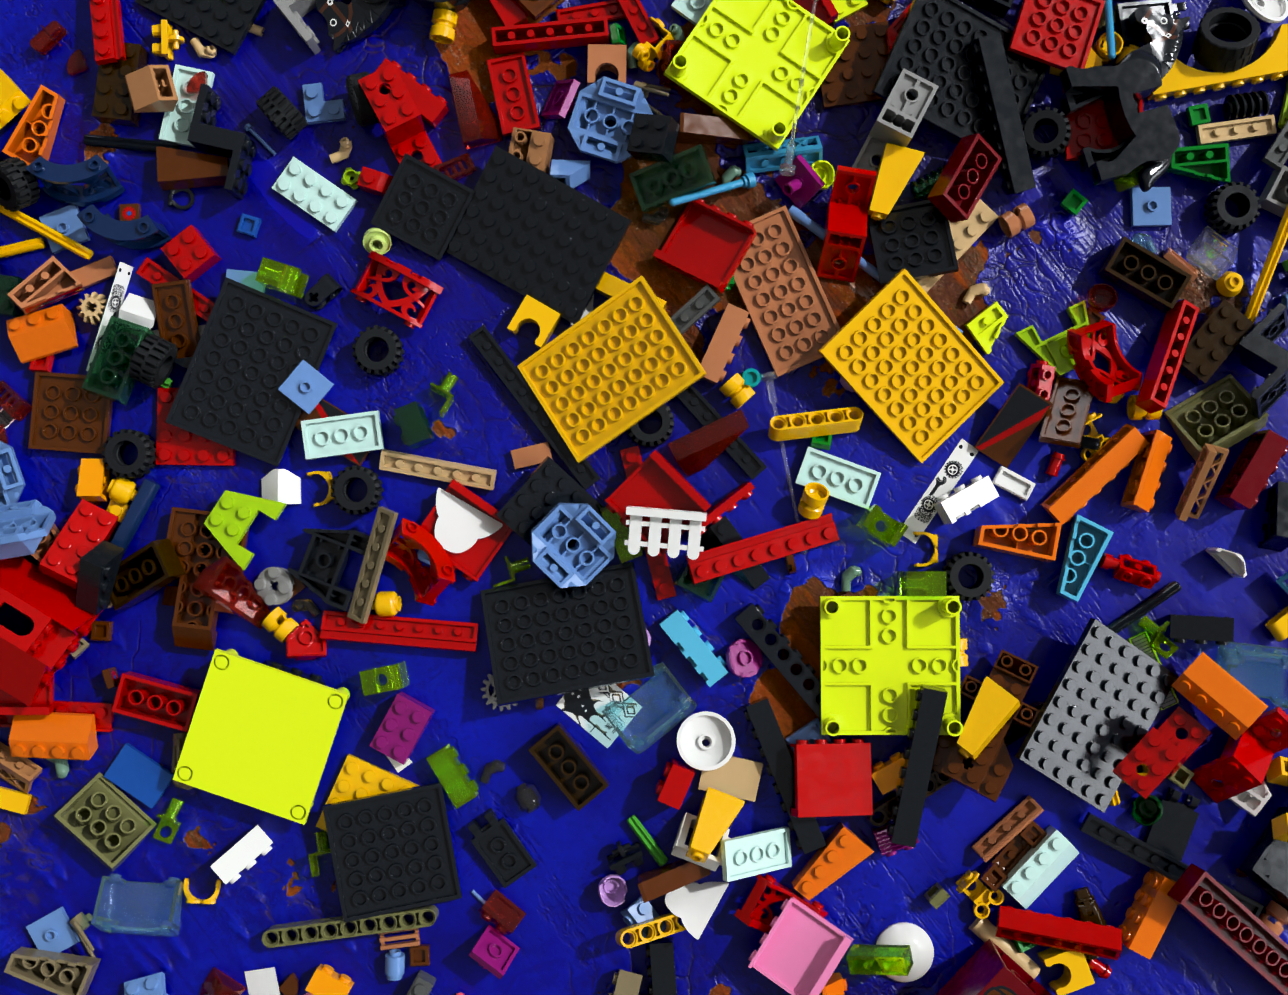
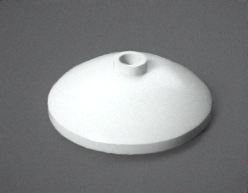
M1242 0L1248 12L1261 21L1280 23L1288 16L1287 0Z
M708 711L695 713L689 716L678 730V752L681 758L694 769L700 771L716 770L730 760L735 749L736 739L734 730L730 723L717 713ZM708 740L710 744L703 746L702 741Z
M899 922L888 926L879 935L875 945V958L879 968L887 977L898 982H912L924 976L930 969L934 958V947L930 937L921 927L909 922ZM906 953L910 954V957L908 959L904 958V955Z

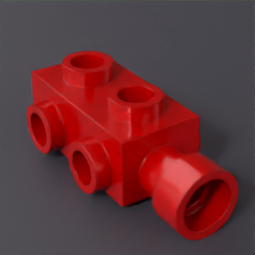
M1036 360V364H1031V368L1027 372V388L1049 401L1056 367L1048 365L1047 361Z
M1103 553L1099 561L1100 568L1106 570L1109 568L1113 569V578L1147 589H1151L1161 578V572L1157 571L1156 565L1151 564L1148 560L1140 561L1133 559L1129 554H1119L1117 558H1114L1111 554Z

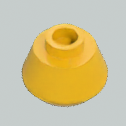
M1233 271L1221 273L1216 280L1218 292L1225 297L1238 295L1243 287V278Z

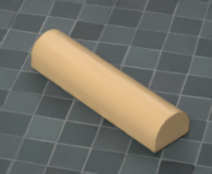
M977 918L970 925L969 929L984 943L990 939L1033 979L1038 976L1041 968L1024 952L1018 953L1010 939L996 937V926L987 918Z

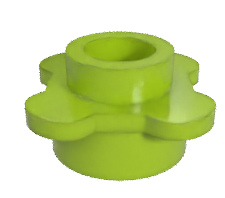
M351 167L346 168L341 179L342 185L351 186L353 190L358 189L357 182L361 172H356Z

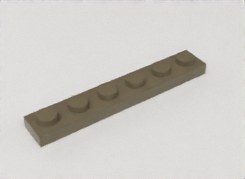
M383 506L377 509L347 617L361 624H365L368 621L399 514Z

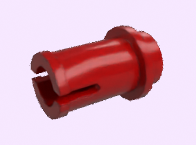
M1055 451L1053 454H1050L1051 460L1045 474L1057 477L1062 462H1065V455Z
M1098 959L1086 960L1089 968L1096 972L1099 978L1107 979L1111 975L1112 969L1108 964H1103Z

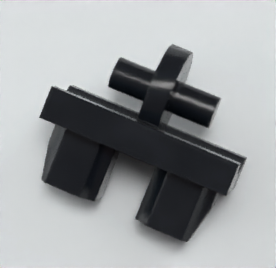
M619 840L616 842L618 848L611 850L612 854L607 856L611 871L614 870L618 875L624 874L627 871L625 864L632 862L634 867L644 864L643 852L639 842L631 845L628 842L622 845Z

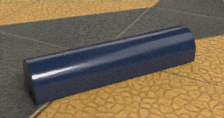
M144 479L110 542L124 548V554L161 487V484L152 479Z

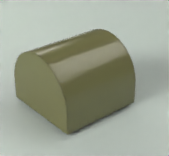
M1182 765L1172 777L1168 775L1166 778L1184 790L1195 773Z
M938 882L923 895L936 910L950 897Z

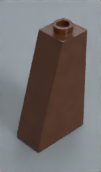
M680 113L679 143L748 144L749 139H752L753 135L728 118Z
M161 146L156 147L157 181L163 191L225 185L230 165L228 158Z
M681 859L639 874L637 884L642 899L646 903L711 875V871Z

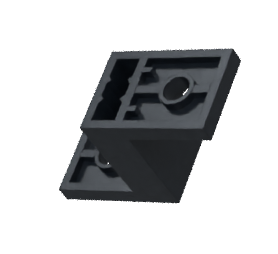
M201 83L187 140L201 152L231 158L224 189L234 198L243 200V196L246 195L248 190L247 179L252 173V159L257 153L256 144L245 133L216 127V113L221 107V99L209 85Z
M1281 303L1275 308L1270 309L1266 317L1261 322H1257L1253 330L1239 341L1241 364L1265 378L1264 382L1259 387H1255L1250 394L1252 415L1258 419L1288 391V351L1274 343L1288 328L1287 306Z

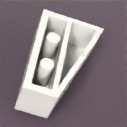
M980 474L971 479V484L967 486L962 484L954 488L955 492L948 496L945 493L936 498L938 502L933 505L944 524H953L958 518L970 514L971 511L999 497L989 476L982 477Z
M257 825L210 867L225 884L229 882L233 884L241 877L239 874L245 868L249 870L257 863L255 859L260 854L264 857L273 849L270 846L273 842Z

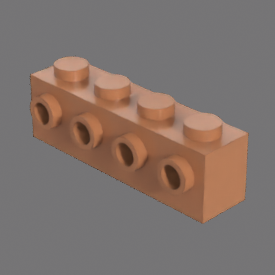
M728 303L701 362L702 367L707 373L701 379L717 385L718 381L723 382L727 373L724 371L726 363L730 365L735 354L731 352L734 346H739L743 336H740L742 328L746 330L751 319L747 317L750 312Z

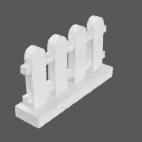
M639 506L626 507V515H630V520L626 519V525L630 526L629 539L624 540V545H628V552L630 554H637L640 551V546L648 547V554L650 556H657L660 548H665L670 558L678 557L680 550H687L688 558L696 560L699 557V553L704 552V546H700L701 531L705 532L706 526H702V521L706 522L707 512ZM643 516L650 517V521H642ZM662 518H669L670 523H663ZM682 520H690V525L682 524ZM642 526L649 527L648 542L641 541ZM662 528H669L668 543H661ZM681 530H689L688 545L680 544Z

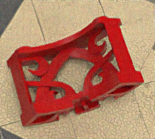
M371 250L368 256L370 261L356 288H352L350 292L356 295L355 299L364 304L368 301L405 320L403 324L412 329L415 326L422 329V324L437 295H440L444 288L426 277L412 272L411 269ZM387 271L392 272V276L390 278H382V275L387 277ZM400 275H403V289L409 296L398 300H388L383 289V282H393ZM371 280L376 281V284H370ZM409 283H415V288L412 289L415 292L413 294L408 289ZM367 288H372L371 293H365ZM430 291L426 301L423 304L419 299L424 297ZM378 295L379 298H380V300H381V302H379V301H377V300H375V299H373V298ZM414 302H417L422 307L416 319L408 315L409 309H413L416 312V307L412 304ZM394 307H401V312H402V313H400V312H398V311H396V310H394V309H392V308H394Z
M1102 319L1097 323L1079 329L1072 328L1067 330L1069 355H1073L1076 364L1073 366L1081 381L1084 380L1089 386V392L1095 397L1108 403L1112 401V397L1131 390H1140L1142 373L1131 366L1122 354L1118 345L1116 325ZM1099 330V335L1095 338V333ZM1096 352L1106 358L1109 364L1108 373L1095 367L1093 360Z
M403 518L398 527L393 531L385 560L395 565L401 571L405 570L410 576L408 580L413 587L415 601L433 606L437 602L436 598L450 583L453 584L456 581L452 562L445 549L434 536L415 522ZM415 549L423 550L430 558V568L423 566L419 562Z
M759 874L756 876L758 880L742 909H737L734 915L746 925L767 933V931L770 932L772 929L769 925L773 920V913L768 906L772 903L786 899L790 900V898L794 897L823 918L827 916L828 912L823 909L824 905L816 900L812 902L788 887L776 882V879L771 875L765 874L763 876ZM766 887L770 888L769 893L764 892ZM762 894L765 898L763 901L760 900ZM765 908L768 912V916L766 918H761V915L765 913L763 910Z

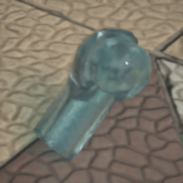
M1143 233L1133 235V242L1145 247V249L1152 253L1158 252L1150 235Z

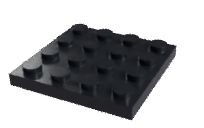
M405 153L371 224L441 261L476 191Z
M929 199L894 206L886 219L874 220L868 215L867 220L880 287L885 286L903 268L915 280L958 272L959 267L949 220Z
M547 456L495 512V515L531 546V530L558 503H587L598 514L605 508ZM575 539L568 542V547L571 546Z

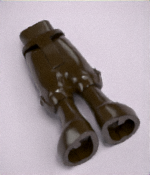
M1088 886L1073 890L1076 898L1073 901L1078 921H1090L1106 926L1107 922L1102 916L1094 895L1090 894ZM1084 954L1086 960L1099 958L1098 956Z

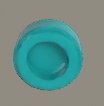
M754 368L746 369L741 376L745 380L744 385H749L751 388L756 387L761 380L759 371Z

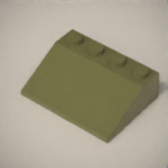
M1231 374L1164 412L1186 451L1196 462L1205 443L1228 449L1264 428L1269 416L1267 412L1260 419L1252 415L1250 394Z
M100 772L54 815V820L112 873L157 825L155 821Z

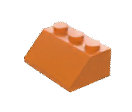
M63 304L6 320L8 337L22 364L78 347L73 313Z

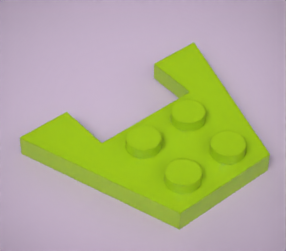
M1085 300L1066 309L1074 324L1069 329H1079L1089 325ZM1033 325L1014 334L1040 360L1047 361L1048 365L1056 367L1055 374L1058 377L1074 370L1073 366L1076 364L1073 355H1069L1067 330L1044 341H1041Z
M225 490L204 524L237 565L245 571L255 554L239 545L260 511L277 521L287 504Z

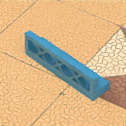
M819 135L786 139L777 151L769 150L771 147L763 142L743 145L746 173L783 170L800 154L809 165L815 161L823 160V147Z

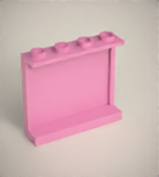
M792 897L790 900L786 899L780 907L783 910L779 917L775 916L769 926L772 929L769 934L765 932L759 943L761 946L758 951L754 950L748 960L751 962L748 967L755 968L791 995H820L854 939Z

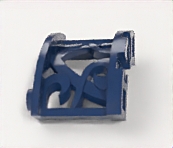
M98 155L72 165L55 164L40 156L26 167V170L37 177L44 185L42 188L43 192L50 198L63 204L69 203L84 207L100 201L105 203L126 191L108 164ZM80 182L86 183L84 186L72 185Z
M94 205L88 206L77 214L80 221L90 230L123 248L152 250L163 247L172 239L164 225L157 223L148 215L135 220L120 221L113 219L108 213L102 214Z

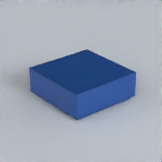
M242 213L236 232L257 238L262 220Z

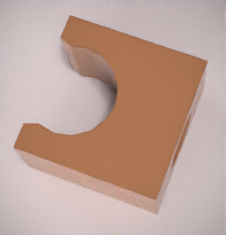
M588 44V86L595 83L597 76L604 71L615 73L618 81L626 83L627 45Z

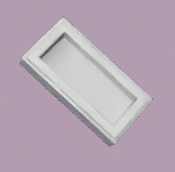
M1003 466L999 467L992 480L994 485L1024 501L1028 500L1036 485Z

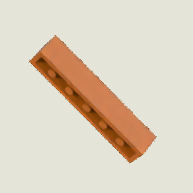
M1125 424L1040 505L1056 522H1062V525L1069 522L1079 509L1084 508L1093 496L1101 492L1103 486L1111 482L1121 469L1126 468L1136 455L1141 454L1149 442L1136 427Z

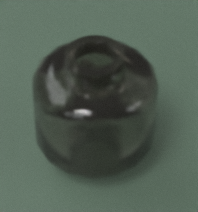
M523 783L515 788L517 792L513 795V799L521 812L529 814L541 806L542 797L534 784L526 785V783Z

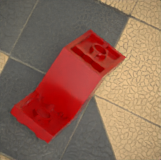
M394 63L359 79L358 83L376 114L382 133L399 165L405 153L412 156L414 153L419 152L423 155L420 160L421 162L436 170L443 167V163L425 131L421 113ZM388 86L391 90L388 94H381L380 88Z
M837 166L826 211L824 243L816 271L817 277L848 282L855 281L867 238L868 206L877 171ZM851 184H855L858 186V188L850 189L848 188V186ZM842 260L844 263L836 264L834 261Z
M1178 706L1158 729L1152 727L1116 766L1113 773L1146 800L1168 775L1172 777L1210 736L1211 732ZM1179 729L1185 730L1188 734L1187 738H1177L1176 731ZM1145 765L1149 769V773L1146 776H1140L1136 772L1138 766Z
M1279 706L1261 714L1237 740L1229 736L1220 758L1191 770L1195 773L1191 779L1216 804L1262 785L1274 753L1288 748V715ZM1272 728L1279 729L1281 732H1276Z

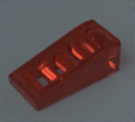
M468 153L433 166L434 169L439 172L443 171L445 175L456 181L476 171V167ZM462 161H465L467 169L464 168ZM456 164L458 165L460 172L457 171L455 167ZM448 168L451 169L453 173L452 175H450Z
M2 380L0 382V395L5 389L7 391L0 397V406L12 418L21 421L32 410V406Z

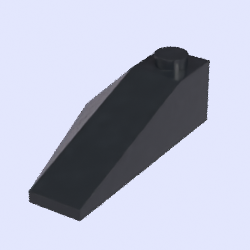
M725 515L716 524L707 528L701 535L700 546H704V550L741 540L742 537ZM761 564L732 572V574L753 589H757L770 579V576Z

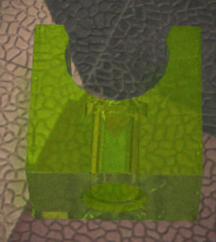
M263 257L255 280L266 288L302 299L310 276L301 273L302 270Z
M877 504L870 505L869 509L865 511L856 524L887 547H895L908 528L904 523H900L885 514ZM878 521H882L885 524V528L881 532L876 529Z
M900 571V595L947 596L946 571Z
M405 661L381 667H371L359 672L364 696L402 689L409 685ZM380 674H384L387 677L386 684L379 682L378 677Z

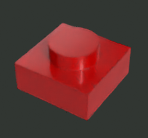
M55 355L31 361L29 370L32 372H51Z

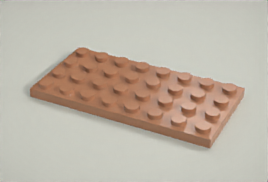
M786 205L749 221L754 225L757 235L733 275L735 285L747 312H750L749 317L777 378L823 358L819 350L841 329Z

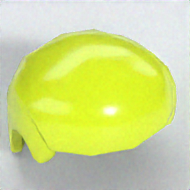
M815 161L810 166L825 183L820 190H826L834 182V168L828 161Z

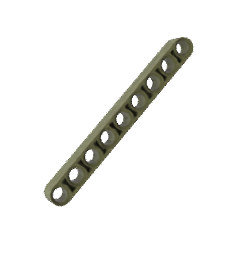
M431 904L350 921L355 925L353 930L347 927V922L344 923L343 916L276 924L269 927L263 933L262 943L268 948L429 927L438 918L439 910L435 905ZM424 912H431L433 919H427ZM406 914L412 915L413 918H414V921H412V922L407 921V920L405 919V915H406ZM385 918H393L394 924H388ZM366 920H372L375 926H368ZM327 925H333L336 931H329ZM309 927H312V928L315 929V931H316V934H315V935H312V934L309 933V931H308V928H309ZM289 930L295 931L296 937L290 936ZM269 933H274L277 936V940L271 939Z

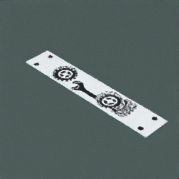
M123 262L119 263L86 371L97 375L101 374L119 316V309L123 303L134 268Z
M964 439L960 440L898 532L916 544L921 535H913V532L925 531L937 513L933 505L938 502L936 498L945 493L948 495L951 493L979 452L974 446Z

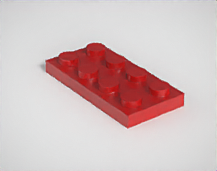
M524 52L487 60L503 137L512 135L513 127L529 130L541 129Z
M745 481L707 511L706 522L702 521V526H707L710 523L716 524L722 519L721 514L725 511L729 513L738 506L736 503L740 499L746 500L753 494L752 490L755 488L752 483Z

